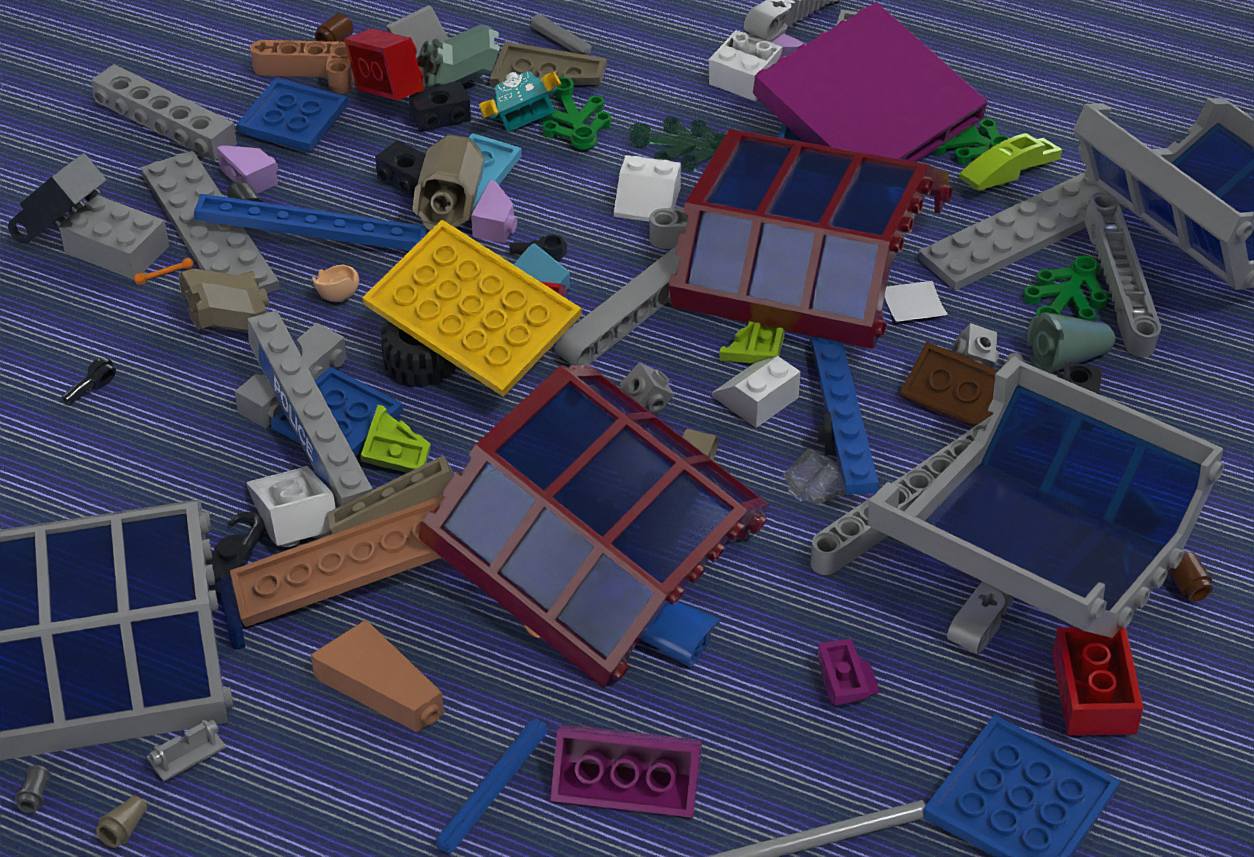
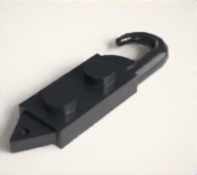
M242 512L233 516L228 522L229 526L246 520L253 523L251 530L247 536L230 535L221 538L212 552V559L206 561V565H213L215 585H210L209 591L216 590L217 600L219 601L224 600L233 586L230 570L248 563L254 547L264 533V521L256 513ZM194 580L191 583L193 593H195Z

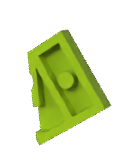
M749 321L745 328L740 329L734 335L735 341L728 348L725 346L720 348V361L756 363L780 356L785 331L783 328L761 326L760 323Z
M378 404L361 453V462L408 473L427 463L431 444L422 436L414 434L403 421L400 420L398 422L387 413V409L383 405Z

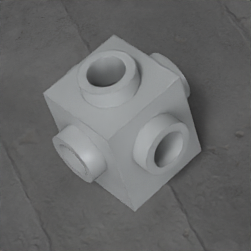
M970 323L956 337L952 352L993 368L999 356V352L996 350L997 332Z
M640 362L620 383L626 394L655 416L675 395L669 387V379L664 373Z

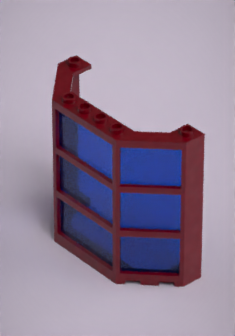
M729 129L685 202L683 214L687 215L688 220L685 233L679 232L675 255L680 256L678 270L675 275L671 274L669 282L672 307L746 323L751 321L754 324L760 323L761 326L783 328L784 331L874 349L878 339L883 338L886 332L887 322L883 320L882 306L891 264L896 254L901 253L904 238L907 233H911L916 214L921 213L925 196H934L935 213H941L945 203L950 202L953 187L949 185V173L928 164Z
M589 364L584 365L583 368L580 365H571L569 368L565 365H560L475 444L468 454L471 460L462 471L463 475L456 472L442 492L445 496L435 510H430L423 519L418 538L585 674L605 688L613 679L616 682L622 679L630 668L627 661L633 648L657 615L668 603L674 606L685 592L683 587L689 581L692 584L698 581L706 569L704 565L709 560L714 563L726 548L724 544L729 539L734 542L738 537L744 540L751 532L757 534L768 520L764 515L770 504Z

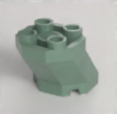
M480 24L445 41L434 38L431 42L425 41L421 48L422 58L418 65L423 73L422 82L424 88L455 81H461L462 84L470 80L481 83L484 80L481 76L483 74L489 75L492 72L499 53V44L494 43V37L499 38L498 31Z

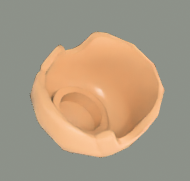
M343 264L332 266L327 270L320 269L317 280L315 277H312V281L322 299L330 302H342L355 293L359 285V275L353 267Z

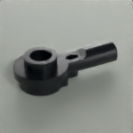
M556 234L542 236L539 240L531 242H510L511 254H523L532 244H536L554 260L563 258L568 251L567 243L561 236Z
M109 358L93 361L88 367L87 377L62 395L63 400L70 405L87 390L90 392L95 388L99 389L107 385L116 374L113 362Z

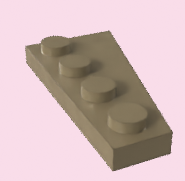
M505 41L490 76V86H496L504 82L505 77L509 73L515 72L520 75L527 71L531 72L535 78L543 77L555 71L558 78L568 77L573 80L574 85H600L607 68V59Z

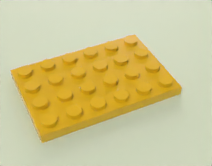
M441 220L362 297L365 306L503 397L582 315L581 307L444 220Z

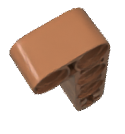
M259 40L250 46L255 74L261 76L328 77L329 90L335 94L347 93L353 87L354 75L345 42Z

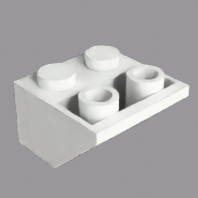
M735 30L709 59V84L756 101L758 98L753 94L755 75L761 69L768 68L779 60L782 46Z

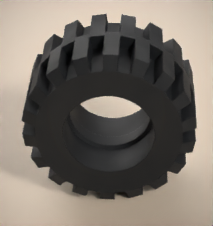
M387 321L386 326L382 327L380 337L384 369L388 371V375L392 379L396 378L397 382L401 384L406 382L408 386L414 387L415 385H421V387L428 386L429 383L437 384L440 382V379H447L450 376V372H454L457 368L456 365L391 322Z

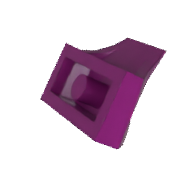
M852 638L818 643L821 675L829 700L834 705L866 699L872 694L880 693L871 664L857 655Z

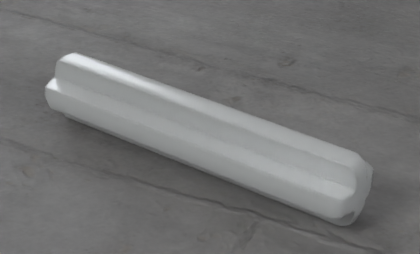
M541 14L532 16L530 21L533 29L573 53L591 54V45Z

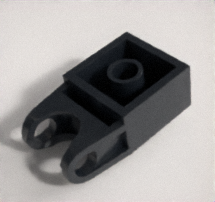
M85 153L81 154L20 203L23 210L8 223L10 234L16 241L26 244L49 226L53 225L57 228L69 218L66 214L67 212L73 215L85 206L84 198L89 202L102 191L98 187L107 179ZM17 223L22 224L26 228L27 236L22 235L18 231Z

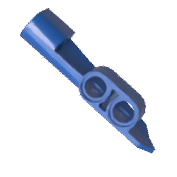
M578 569L570 570V572L575 575ZM595 569L592 573L595 581L601 578V573L598 569ZM608 574L606 582L599 585L588 604L623 598L625 592L634 588H642L650 596L654 593L646 588ZM564 575L561 578V584L563 587H566L569 583V578ZM582 585L579 587V589H578L577 592L574 594V596L572 597V599L575 598V596H576L577 593L579 592V590H580V588L582 587ZM632 596L630 599V605L634 609L639 605V600L636 596ZM677 602L674 606L668 603L657 615L641 637V640L659 648V652L688 667H692L708 646L711 630L720 623V619L681 602ZM624 611L590 619L606 631L616 633L621 639L637 616L629 615Z

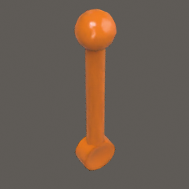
M185 258L182 263L148 274L138 273L134 276L135 283L143 285L148 279L182 268L191 269L193 267V260Z

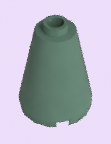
M1049 312L1040 313V316H1034L1027 332V346H1032L1034 356H1029L1034 367L1048 373L1064 369L1065 362L1081 363L1107 354L1115 344V334L1108 324Z

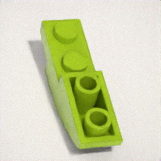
M1027 133L1020 134L995 145L981 154L960 173L959 178L969 184L974 190H985L992 186L1004 185L1007 182L1018 180L1020 170L1060 160L1063 149L1045 138L1035 139Z

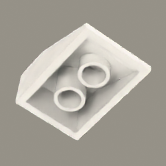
M308 466L246 482L258 513L264 521L267 533L277 546L290 547L298 544L300 540L305 538H323L331 534L327 513L336 509L333 493Z

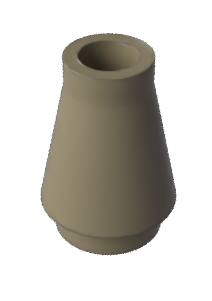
M133 795L126 802L102 816L98 821L99 825L96 827V834L99 839L112 848L126 844L142 815L147 811L146 803L140 797Z

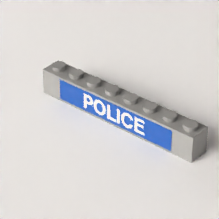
M275 310L248 318L249 345L318 478L333 493L335 507L338 508L372 491L369 481L278 311Z

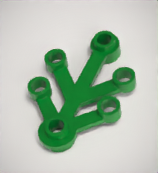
M559 77L561 85L557 86L556 92L553 95L557 100L562 101L566 113L555 110V112L538 119V121L544 122L542 125L543 136L546 138L561 136L569 139L575 148L588 150L597 144V133L599 130L607 129L611 126V114L603 111L604 98L598 95L589 97L588 103L578 112L572 98L574 94L573 80L568 77ZM593 113H597L595 120L589 126L584 125ZM555 121L572 126L573 130L563 126H559L558 123Z
M985 118L980 121L979 132L974 124L931 152V154L942 156L946 153L947 149L960 147L955 151L954 160L959 165H968L971 162V158L979 157L995 145L1010 139V137L1000 135L996 128V121ZM979 132L984 136H988V138L980 136ZM977 145L980 147L968 149L963 146Z
M1079 256L1072 263L1071 267L1039 270L1036 279L1038 286H1027L1024 291L1023 300L1027 304L1036 305L1041 302V297L1058 295L1051 306H1041L1037 309L1036 316H1040V313L1045 312L1060 315L1072 299L1078 310L1077 318L1095 321L1096 311L1093 308H1106L1109 295L1102 290L1096 279L1100 273L1097 260L1090 256ZM1071 278L1069 282L1054 284V280ZM1083 283L1086 284L1091 293L1090 305L1080 288Z

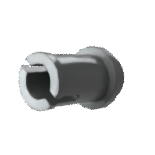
M32 765L28 768L22 789L15 795L17 807L21 811L34 813L43 806V793L50 777V772L47 768L40 765Z

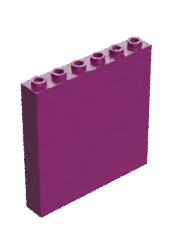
M878 2L873 3L869 7H863L857 14L849 19L842 20L831 30L822 32L808 44H802L796 51L788 56L781 57L775 64L761 69L755 75L753 94L805 143L911 162L919 161L981 121L988 102ZM852 182V184H864L859 182Z

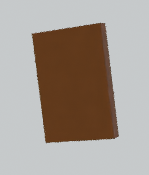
M926 342L899 394L905 400L973 428L993 414L988 409L993 400L995 374L998 370Z

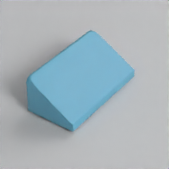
M536 244L529 246L513 264L538 281L560 283L566 286V290L570 288L569 271Z

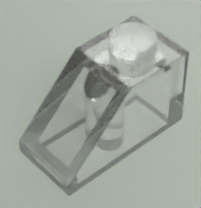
M807 449L782 475L790 485L788 488L790 494L801 502L806 500L818 505L846 495L838 462L811 449Z

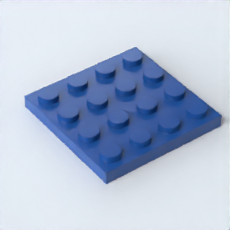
M994 714L925 806L923 818L993 857H1072L1118 791L1121 780Z

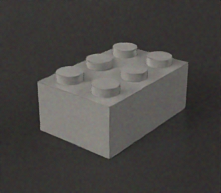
M99 195L89 202L86 201L84 207L71 215L59 227L66 254L133 280L136 274L143 273L169 247L165 220Z

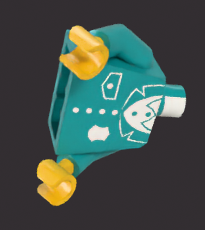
M529 71L520 75L515 72L509 73L505 77L504 82L496 85V96L491 100L478 104L483 119L486 117L494 120L502 118L507 132H510L555 112L549 97L555 94L557 86L561 85V82L555 71L535 78Z

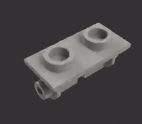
M213 719L208 722L202 720L201 724L184 732L185 736L181 738L177 736L160 746H154V751L146 756L163 782L226 748V745L216 734L219 732V729Z

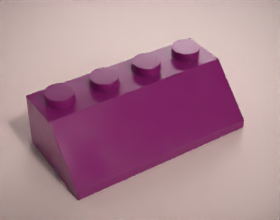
M562 724L557 730L550 801L693 818L703 740Z

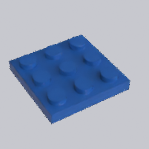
M275 78L236 124L237 133L311 152L346 109L348 99L347 96Z
M329 367L315 380L355 457L363 450L378 404L383 405L387 409V413L394 419L403 413V404L332 367ZM282 409L271 419L272 429L301 444Z

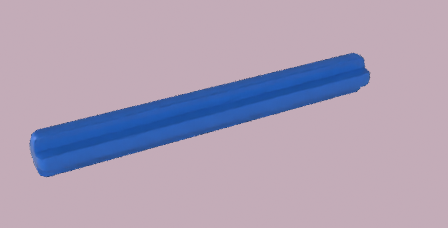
M534 718L526 725L436 837V846L439 850L446 854H450L455 850L547 734V725L544 722Z

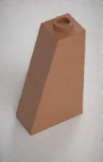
M364 620L311 654L313 673L317 680L415 732L435 723L444 714L442 692L367 620Z

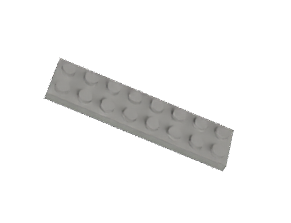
M194 151L181 153L177 156L141 167L144 180L201 270L233 275L254 271L259 290L264 288L266 293H270L280 289L279 280L244 227L194 220V210L201 194L223 197Z
M1082 173L919 250L918 259L950 288L956 291L1086 228L1084 215L1089 197L1094 191L1102 189L1088 180L1085 173ZM1114 184L1109 185L1117 192H1119L1121 195H1123L1131 201V197L1125 194L1117 186H1115ZM1119 203V204H1120V207H1121V210L1126 209L1125 206H1123L1121 203Z

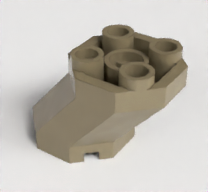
M448 134L427 150L418 184L415 186L412 207L415 214L419 215L423 220L422 223L427 229L432 230L441 220L457 228L471 217L479 184L482 180L485 160L480 148L471 138Z
M193 268L178 274L183 300H187L189 304L187 311L197 330L213 327L248 333V318L268 313L265 307L269 306V299L264 288L259 290L254 271L233 275Z

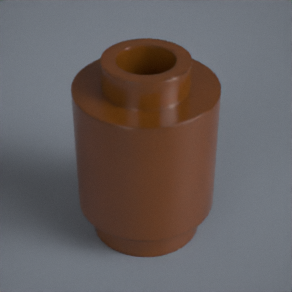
M337 13L317 28L314 35L315 40L343 42L345 38L353 34V24L347 16Z
M1184 552L1176 569L1171 568L1168 571L1184 597H1188L1191 602L1200 601L1213 591L1212 578L1193 552Z

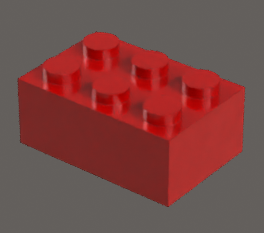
M371 28L344 39L357 90L396 101L424 90L422 82L423 73L416 59L417 49L410 37Z
M1057 627L1052 657L1067 735L1137 734L1144 708L1126 628L1121 627L1113 638L1087 632L1077 627Z

